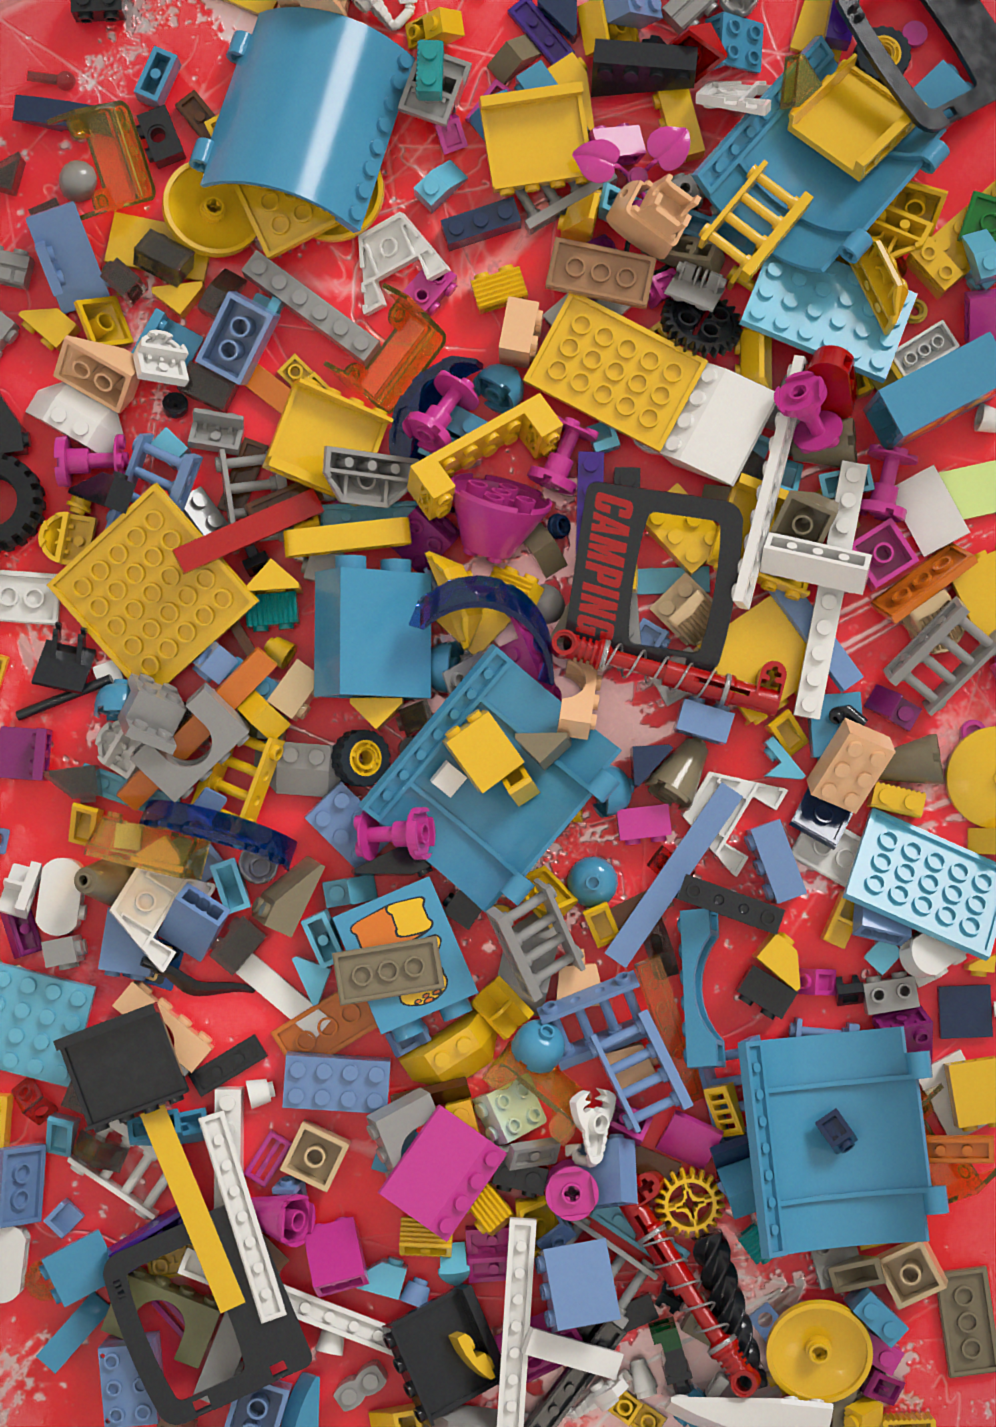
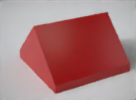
M711 22L689 26L669 43L671 45L698 47L695 83L724 61L728 55Z

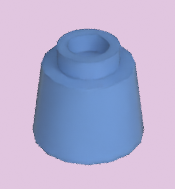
M414 1276L413 1281L409 1280L399 1300L416 1307L428 1302L430 1288L427 1287L428 1281Z

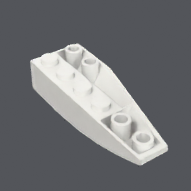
M675 1395L666 1403L665 1411L697 1427H830L833 1404L824 1403L822 1399L803 1401L795 1396H786L784 1398H725Z

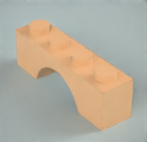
M574 657L573 660H567L565 677L577 683L582 691L575 696L562 698L557 733L567 732L569 737L588 740L589 731L595 730L597 715L592 714V711L598 710L600 695H596L595 690L600 691L602 675H597L598 670H594L589 665V661H586V664H584L582 659L577 662Z
M133 981L112 1006L121 1014H125L157 1002L165 1024L168 1025L173 1033L174 1050L179 1063L191 1073L194 1072L215 1047L211 1044L213 1039L202 1030L198 1033L191 1027L192 1021L185 1015L180 1014L178 1016L171 1010L173 1008L172 1004L166 999L155 997L152 994L153 989L146 982L141 981L139 983L138 981Z

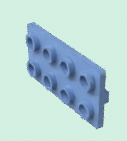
M71 201L26 217V223L35 243L36 253L53 296H56L61 312L66 314L75 311L74 302L76 300L110 296L75 202Z

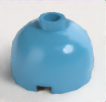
M499 363L491 364L485 367L473 379L476 395L479 397L482 394L488 400L484 404L497 413L503 414L519 405L523 399L524 384L518 370L512 366Z
M457 641L443 642L431 647V687L442 693H448L442 673L457 665L461 661L460 655L464 654L461 644Z
M115 679L113 684L105 685L99 690L94 702L93 715L100 718V714L106 715V720H118L117 717L131 691L127 683L128 680Z
M610 765L606 771L617 779L620 784L604 803L596 798L597 803L592 804L596 813L602 818L616 815L619 810L626 809L630 803L632 793H634L632 779L628 778L622 769Z
M596 856L584 857L575 862L569 870L567 877L568 890L578 899L580 905L589 908L605 901L608 903L616 894L618 887V877L614 867L605 859Z
M541 1019L531 1020L518 1029L511 1042V1051L518 1063L521 1060L527 1065V1070L536 1073H547L559 1064L565 1051V1040L562 1032L551 1022L543 1025Z

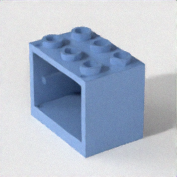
M606 1238L547 1248L537 1253V1258H534L537 1274H541L543 1281L539 1285L542 1301L546 1300L548 1311L544 1312L546 1327H551L552 1333L621 1319Z
M160 1330L145 1332L155 1358L164 1374ZM114 1335L107 1336L98 1347L104 1426L133 1427L158 1424L161 1417L141 1381L124 1339Z

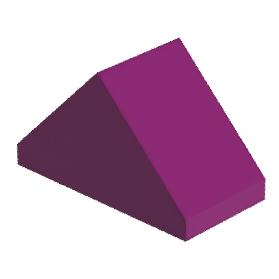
M871 1365L870 1372L859 1389L869 1398L894 1406L906 1383Z

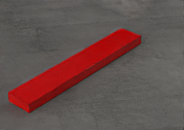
M314 488L181 545L173 549L172 552L184 575L324 513V509Z

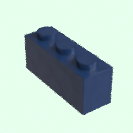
M514 197L440 220L449 252L521 228V218Z

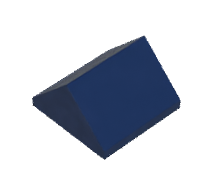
M671 745L632 746L630 748L631 779L635 788L639 787L673 749Z

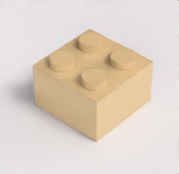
M296 659L267 699V702L296 722L299 718L303 720L312 708L309 704L314 698V670L299 659Z
M304 1119L280 1170L322 1191L328 1192L350 1146L351 1140Z
M928 1241L904 1242L877 1255L879 1256L886 1279L885 1284L899 1310L947 1288L948 1279Z

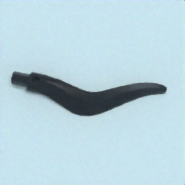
M143 956L140 962V966L164 976L181 991L192 996H209L231 992H255L253 987L242 983L201 982L171 965H168L164 973H162L146 956Z

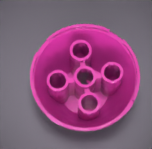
M473 473L456 474L451 478L456 486L453 502L461 542L464 546L463 552L472 556L487 557L486 560L492 563L500 564L502 559L510 558L551 510L552 501L550 498H547L545 501L541 498L542 492L510 479L487 474L485 479L473 478Z

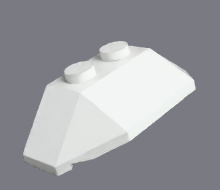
M64 382L38 390L25 411L63 435L69 436L70 439L85 448H89L94 453H113L116 434H123L117 412Z

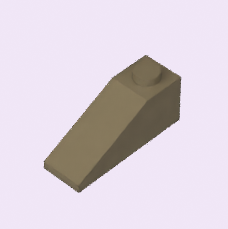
M681 235L678 243L672 248L665 259L656 258V260L674 268H677L679 261L683 263L688 261L695 264L697 267L694 276L699 266H701L702 270L699 277L702 278L706 269H709L707 278H709L711 271L719 274L726 259L723 251L711 241H708L704 248L701 249L698 247L699 237ZM640 250L641 253H643V254H645V255H647V256H650L649 254H647V253L643 252L642 250Z

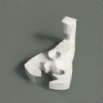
M352 0V2L365 14L371 11L386 28L394 31L401 29L412 17L415 10L414 3H417V0H398L400 4L406 5L405 9L395 20L392 19L383 0Z
M600 1088L596 1089L601 1095L595 1099L602 1101V1107L596 1106L595 1108L584 1109L586 1105L591 1103L585 1100L590 1091L585 1090L578 1092L569 1101L574 1123L582 1132L587 1155H581V1152H579L581 1144L579 1143L566 1145L565 1155L567 1157L572 1156L575 1164L588 1168L597 1166L603 1159L608 1128L613 1117L617 1097L614 1093Z
M623 1369L618 1372L616 1380L608 1379L604 1382L601 1378L595 1381L589 1387L591 1390L589 1394L585 1396L578 1406L571 1408L566 1417L575 1420L597 1407L603 1412L619 1401L618 1397L629 1387L627 1382L633 1380L628 1370Z

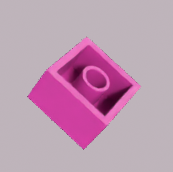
M892 517L853 542V551L872 555L866 582L871 592L920 561Z

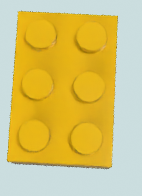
M678 483L668 491L688 495ZM653 512L648 516L645 530L689 576H692L707 562L718 526L712 520Z

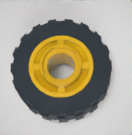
M873 27L884 48L901 73L904 74L911 60V46L908 44V39L902 35V32L895 30L893 27ZM857 43L853 54H857L855 66L885 86Z
M351 730V732L343 733V736L339 737L336 744L333 745L331 765L335 770V775L343 783H348L350 786L366 787L375 785L374 783L378 782L387 771L388 767H390L389 759L391 755L388 750V744L385 743L384 738L379 736L377 732ZM360 753L362 754V757H363V760H362L361 763H360V761H359V755H360Z

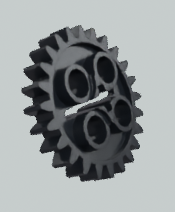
M670 296L669 299H666L660 314L662 316L660 324L664 325L662 331L669 332L667 339H675V347L683 345V352H686L688 349L692 350L693 356H696L697 352H701L703 358H706L707 353H710L713 358H716L717 353L725 356L726 351L731 352L733 347L737 346L743 332L741 329L742 325L739 324L740 314L733 313L736 308L735 306H727L728 299L718 301L713 312L710 311L707 318L703 321L697 335H693L706 311L700 310L695 305L685 301H676Z

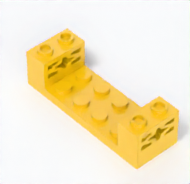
M996 180L982 193L996 197ZM968 205L932 237L928 236L923 247L910 252L904 261V264L937 300L971 270L962 242L957 241Z
M539 393L411 465L407 490L429 521L435 517L442 518L450 512L456 486L450 478L454 476L455 472L462 468L464 470L470 468L479 458L493 455L499 447L504 444L510 445L514 443L518 437L535 460L543 455L548 457L550 452L557 450L563 424Z

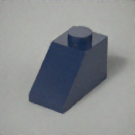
M538 0L537 7L573 45L577 38V0Z

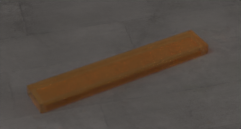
M654 955L634 964V968L651 1018L694 1103L705 1098L698 1069L687 1068V1064L684 1061L683 1052L684 1048H686V1037H684L682 1032L683 1023L661 958L658 955Z

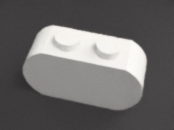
M53 859L42 868L35 921L39 928L49 935L61 936L72 933L80 927L81 921L86 919L87 905H84L85 894L79 892L74 884L76 872L84 866L75 859Z
M919 931L914 933L899 949L902 966L910 975L917 978L934 976L935 979L939 978L949 971L947 969L948 966L951 964L957 965L967 959V952Z
M24 1225L0 1228V1303L13 1300L25 1288L31 1234Z

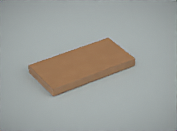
M555 237L545 289L646 309L656 257Z

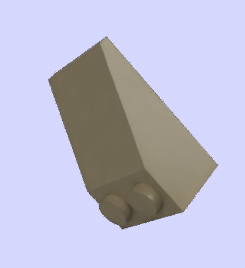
M306 856L264 890L260 897L255 899L252 905L253 913L251 916L264 926L292 938L326 866Z

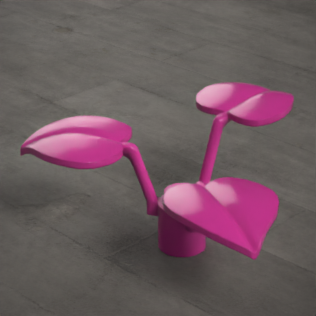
M665 126L656 129L650 134L647 141V151L654 159L645 168L634 167L630 171L616 163L620 156L619 148L611 141L604 139L592 140L582 144L573 152L572 157L584 177L593 183H604L610 180L614 175L615 168L626 176L627 184L635 180H641L645 183L648 180L647 172L657 162L665 171L675 170L683 164L690 149V134L688 129L684 127ZM642 192L640 194L642 196V199H644L646 195L645 192ZM634 200L632 205L640 207L643 200Z

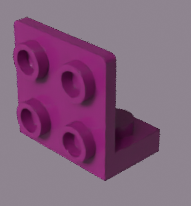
M417 505L407 516L410 522L412 544L391 548L403 559L411 560V567L416 572L424 573L423 569L426 567L427 569L430 568L425 553L431 551L441 556L457 540L460 532L445 516L442 518L435 517L429 521L422 509Z
M2 726L0 728V778L48 781L53 730Z
M921 1005L916 1008L872 1015V1024L875 1029L904 1026L907 1053L930 1051L932 1064L933 1021Z

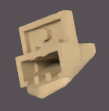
M685 572L649 609L686 646L689 644L697 646L703 641L713 598Z
M946 590L939 591L900 621L912 640L952 600ZM958 625L948 636L958 644L965 630ZM938 644L930 653L940 654L950 651L942 644Z

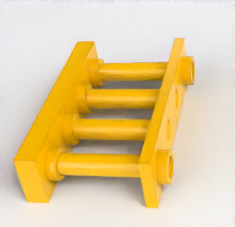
M763 160L759 166L755 164L746 175L748 180L714 222L711 225L707 223L698 234L701 237L698 244L699 248L703 249L708 241H711L740 264L739 267L742 270L739 278L746 284L807 211L814 198L807 191L800 198L798 196L793 197L764 175L768 165L766 160ZM756 183H759L788 205L787 209L790 211L785 217L781 215L778 217L748 194ZM740 202L744 203L772 225L773 232L769 237L760 235L732 213ZM725 221L756 244L755 248L758 250L753 256L749 254L746 256L716 233Z
M250 736L243 745L262 752L258 767L234 758L232 756L234 746L229 751L231 755L222 764L217 762L211 768L213 772L203 782L199 780L190 807L206 787L216 792L222 791L245 801L240 816L221 809L216 817L236 826L233 833L234 836L250 838L256 829V820L277 762L283 755L285 741L268 737L265 743ZM228 766L254 777L249 792L224 781L223 778Z

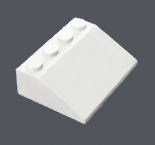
M707 363L659 453L674 466L733 487L776 405L774 402L775 391L726 368Z

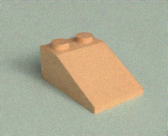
M68 335L64 338L53 376L120 414L134 399L140 381L137 378L133 353L124 348Z

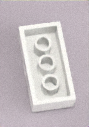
M941 320L899 346L893 363L904 377L958 349L960 345L944 320Z

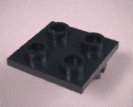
M56 622V629L53 628L52 640L46 639L31 682L34 685L82 695L97 652L95 649L86 648L87 628L84 627L80 628L81 634H78L77 647L62 644V623Z

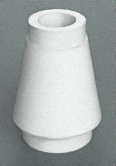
M645 1358L631 1361L633 1394L636 1393L637 1400L658 1394L656 1390L658 1385Z

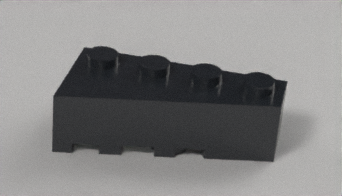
M595 38L591 97L694 88L698 47Z

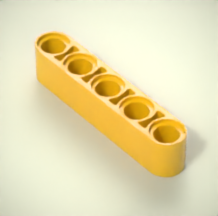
M408 517L283 531L285 558H300L412 544Z

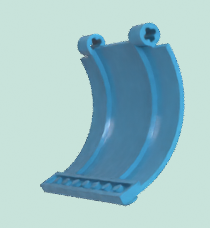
M282 7L261 12L258 15L252 34L242 30H237L233 33L226 57L229 61L236 64L211 139L200 137L196 140L189 165L193 169L204 173L200 184L203 188L219 184H246L274 189L320 207L335 216V220L351 232H359L398 114V105L415 57L376 29L337 13L305 7Z
M822 35L815 36L759 98L771 100L770 112L766 116L746 113L691 174L702 192L719 213L723 211L748 180L746 175L755 164L759 166L763 160L768 162L764 175L793 197L798 196L800 198L807 191L814 197L810 207L773 251L771 256L794 267L824 273L839 255L849 263H857L873 244L872 237L866 232L919 169L925 173L933 174L950 154L948 146L940 140V137L946 132V128L939 132L929 133L916 126L859 182L790 133L787 128L789 124L788 115L795 105H801L807 94L811 90H816L822 80L828 74L832 75L838 67L833 58L835 55ZM756 183L748 192L749 195L778 217L780 215L785 217L790 211L787 209L788 205L759 183ZM742 202L732 212L762 236L766 235L769 237L773 232L772 225Z
M492 644L358 806L384 826H392L395 821H407L408 815L414 807H427L430 810L426 812L427 816L433 817L436 832L435 845L429 846L428 851L432 855L427 861L484 912L490 909L502 894L518 906L535 886L525 876L592 795L604 803L620 784L606 769L622 750L596 729L590 730L588 740L570 737L572 745L544 771L520 747L515 739V733H557L562 702L519 667L497 646ZM477 709L480 712L482 710L489 711L524 760L523 765L541 792L519 807L508 793L502 780L486 792L481 793L476 790L467 777L451 798L430 781L446 760L466 776L442 740L446 738L445 733L456 725L462 726L467 722L466 717Z
M904 1026L738 1042L761 1259L849 1246L930 1241L927 1215L949 1213L946 1185L932 1186L919 1085V1079L933 1078L930 1051L907 1053ZM835 1108L838 1109L858 1139L855 1142V1146L846 1153L840 1152L836 1154L815 1124L816 1121Z

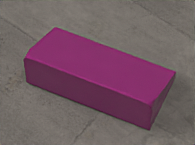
M31 908L27 919L0 912L14 959L42 951L41 939Z

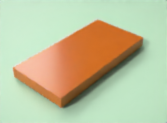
M951 543L940 549L872 600L870 604L875 611L897 624L913 610L977 564L978 560L972 553Z
M336 991L317 1005L312 1006L270 1033L286 1058L287 1051L335 1054L377 1028L367 1001L340 1006L338 991ZM319 1009L328 1017H324L319 1021L317 1026L319 1035L316 1038L312 1032L302 1030L295 1023ZM324 1020H331L321 1032V1023Z

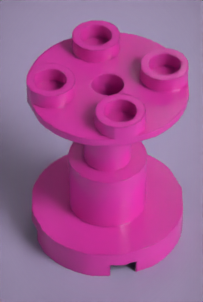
M441 370L434 379L437 391L443 396L439 404L431 405L426 413L419 411L410 412L402 423L406 435L410 439L414 436L419 440L417 445L430 453H434L452 443L451 436L446 428L452 421L450 414L456 405L471 411L475 410L480 403L476 393L473 391L474 384L469 379H459L445 370Z
M801 371L785 378L786 383L781 388L778 385L775 389L774 402L784 416L800 420L793 434L795 445L804 454L837 446L843 431V422L836 413L821 411V405L827 397V387L822 377L815 376L810 371Z
M557 416L563 424L562 431L564 434L556 453L550 452L544 468L530 466L527 476L533 482L547 489L559 490L558 493L573 496L577 484L567 477L574 463L570 459L578 438L589 442H596L599 432L591 428L585 427L583 429L579 427L580 422L570 417L563 419Z
M116 434L113 453H91L89 448H72L69 436L56 437L54 458H57V467H54L57 485L59 487H71L73 474H90L91 469L114 468V471L125 474L124 467H128L129 453L124 452L126 448L125 435Z
M870 444L867 454L884 462L880 480L874 483L875 489L872 490L870 499H862L859 514L867 516V512H870L869 514L875 516L874 519L886 521L892 517L894 522L905 521L907 510L895 505L899 488L894 486L899 465H917L918 456L908 454L909 450L905 448L893 447V451L885 450V447L881 445Z
M414 807L411 809L407 821H395L392 826H380L376 819L363 810L361 815H356L354 818V828L357 831V842L355 845L357 857H363L366 861H372L378 853L380 842H393L395 847H408L409 853L414 860L429 859L432 853H428L429 846L435 845L436 838L433 817H428L426 813L430 810L427 807Z
M572 1159L562 1160L550 1168L545 1185L546 1201L549 1208L560 1218L567 1221H577L587 1217L596 1206L599 1198L598 1185L593 1176L575 1164Z

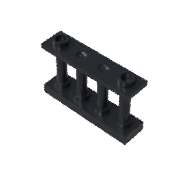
M685 874L682 886L674 897L776 935L785 913L784 909Z

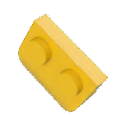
M69 512L55 513L54 516L44 521L41 525L38 535L39 545L49 559L67 566L94 540L98 519Z

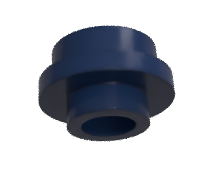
M557 513L550 516L547 529L554 539H562L569 534L571 524L566 516Z

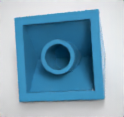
M750 1157L718 1168L717 1172L734 1219L755 1213L756 1205Z

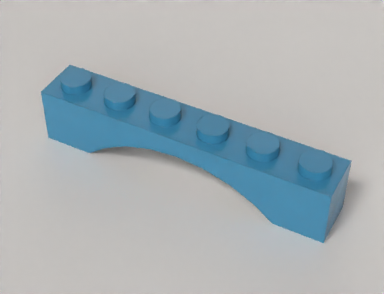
M704 908L682 910L677 921L679 933H681V944H679L678 951L682 959L680 981L683 985L684 993L681 997V1007L685 1014V1022L682 1024V1032L684 1037H686V1048H684L683 1052L684 1061L687 1064V1068L692 1069L726 1067L725 1041L716 1032L708 1017L702 991L706 961L712 947L719 938L718 913Z

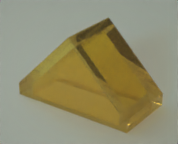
M804 54L785 57L780 109L786 110L800 107L822 86L821 81Z

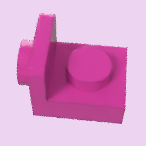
M451 114L447 127L432 123L444 155L468 146L458 115Z
M674 268L653 276L648 298L650 309L656 308L661 302L670 298L664 292L676 274Z
M799 968L800 989L796 991L798 994L836 996L835 969Z

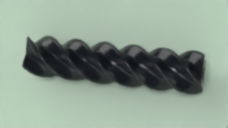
M718 1230L700 1235L698 1238L692 1237L691 1239L695 1241L693 1257L703 1267L700 1275L701 1284L710 1292L708 1302H715L711 1312L718 1318L717 1322L719 1324H729L725 1334H735L737 1336L740 1348L737 1351H742L744 1355L741 1357H746L747 1359L745 1363H750L759 1372L761 1384L758 1389L767 1387V1373L760 1363L759 1346L752 1337V1321L745 1312V1298L742 1290L738 1287L737 1270L730 1260V1245L723 1236V1232ZM740 1376L741 1385L745 1388H751V1379L747 1376Z

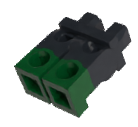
M673 1316L648 1323L654 1345L661 1343L663 1348L661 1351L662 1369L667 1385H673L675 1395L691 1393L688 1379L693 1377L684 1355Z

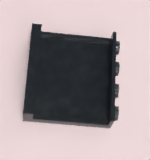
M157 1002L53 1041L56 1051L60 1050L88 1125L85 1127L86 1131L94 1129L95 1133L110 1128L109 1123L119 1120L120 1124L134 1119V1113L141 1110L148 1114L160 1109L159 1104L167 1100L170 1105L184 1100L183 1094L190 1091Z
M461 1283L381 1326L384 1335H382L383 1341L394 1355L393 1365L396 1371L402 1374L405 1381L403 1384L404 1391L410 1399L412 1398L415 1405L413 1412L420 1423L432 1427L435 1425V1419L492 1387L499 1385L501 1354L472 1285ZM456 1331L469 1335L475 1344L473 1351L484 1352L492 1359L494 1369L492 1370L495 1378L487 1379L481 1377L470 1369L457 1354L448 1336Z

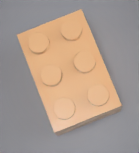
M508 296L499 342V363L529 369L530 362H533L537 354L538 337L540 338L543 323V311L539 310V302Z
M845 718L806 779L811 795L856 814L895 754L890 737Z

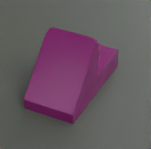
M878 684L875 685L864 705L865 708L908 732L912 729L922 711V708L902 698V694Z

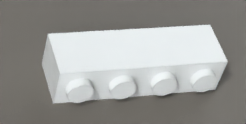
M769 532L763 548L760 572L863 595L872 555Z

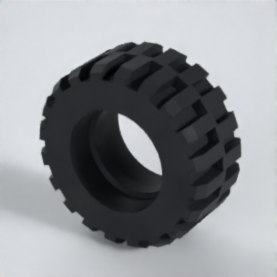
M0 453V480L8 482L15 489L17 505L12 516L6 522L0 524V553L4 550L6 552L14 551L18 545L23 547L28 543L26 539L30 536L35 537L38 533L36 530L38 524H43L45 518L42 516V512L46 510V502L43 500L45 491L39 483V478L21 461L4 453Z

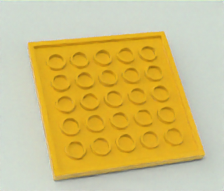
M158 483L153 484L127 509L126 514L122 513L47 584L48 588L82 627L87 628L88 634L128 679L131 673L138 676L142 673L152 677L155 680L154 682L160 685L164 683L169 684L198 658L205 649L219 639L259 602V599L252 591L247 589L246 584L223 558L183 575L172 550L203 535Z

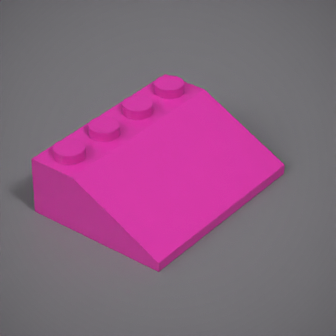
M438 1105L383 1183L378 1193L447 1242L508 1153L447 1109Z

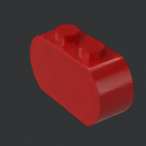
M826 345L818 348L813 353L810 364H806L804 371L813 372L818 377L821 376L827 387V397L821 405V411L836 413L842 420L851 416L858 398L854 356L842 347Z

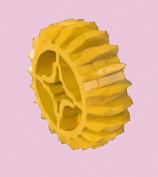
M691 1166L689 1168V1174H685L684 1168L681 1167L679 1168L680 1176L676 1177L675 1172L671 1171L672 1181L669 1182L667 1178L663 1179L666 1186L660 1193L663 1196L654 1198L656 1203L662 1205L655 1207L656 1213H663L659 1217L660 1221H668L665 1226L666 1230L669 1231L676 1226L674 1229L676 1236H679L681 1231L684 1230L685 1238L690 1237V1231H694L695 1237L698 1238L700 1237L699 1229L703 1228L704 1232L708 1234L710 1232L708 1224L713 1227L718 1225L713 1217L722 1218L723 1216L716 1209L725 1208L724 1202L717 1201L724 1197V1193L721 1191L716 1192L719 1187H717L716 1182L711 1184L714 1179L712 1174H709L704 1179V1169H700L698 1174L695 1175L694 1167ZM689 1183L703 1186L709 1194L694 1193L690 1189ZM681 1185L682 1193L680 1197L668 1203L671 1193ZM686 1191H688L692 1200L696 1201V1203L693 1202L692 1214L687 1204H683L687 1198ZM707 1202H710L707 1213L698 1219V1209L705 1206ZM676 1210V1212L687 1213L690 1222L677 1219L670 1211Z

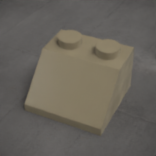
M790 490L770 532L823 544L838 514L839 503L816 492Z

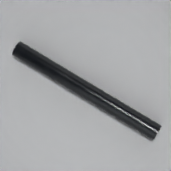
M108 674L86 683L82 695L65 691L16 711V716L20 721L101 689L105 685L113 684V678Z

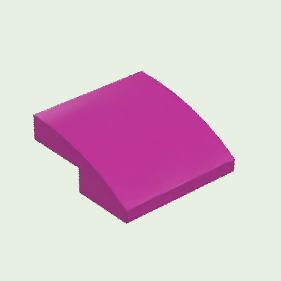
M675 1110L655 1149L694 1167L704 1169L712 1157L709 1148L719 1144L723 1136V1130L679 1110Z
M509 1223L494 1236L489 1235L487 1232L483 1235L476 1226H465L467 1264L470 1266L469 1283L506 1281Z

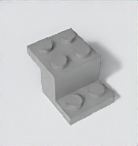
M444 54L442 101H419L416 98L415 90L417 61L415 60L400 99L398 111L447 127L451 113H456L472 69V63Z
M131 673L127 681L131 691L117 717L124 736L173 755L177 747L173 735L186 711L178 689L168 683L160 685L146 674L141 673L138 676Z

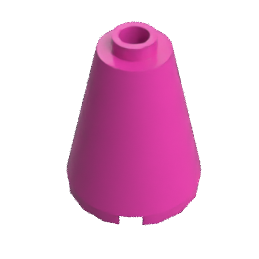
M303 1194L251 1197L261 1231L289 1247H299L307 1241L304 1240L307 1233H312L316 1219L315 1206L309 1202V1197Z

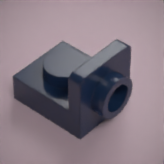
M837 1108L815 1122L836 1154L840 1152L846 1153L855 1146V1142L858 1139Z

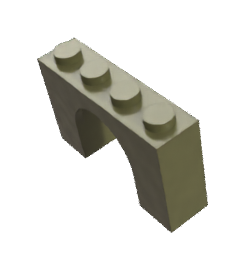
M141 1266L128 1273L127 1278L137 1311L142 1305L153 1300L167 1301L179 1309L184 1318L185 1330L174 1360L198 1369L220 1316L214 1296L197 1293L193 1287L188 1285L179 1286L174 1284L166 1276L149 1274ZM110 1304L101 1331L123 1339L112 1305Z

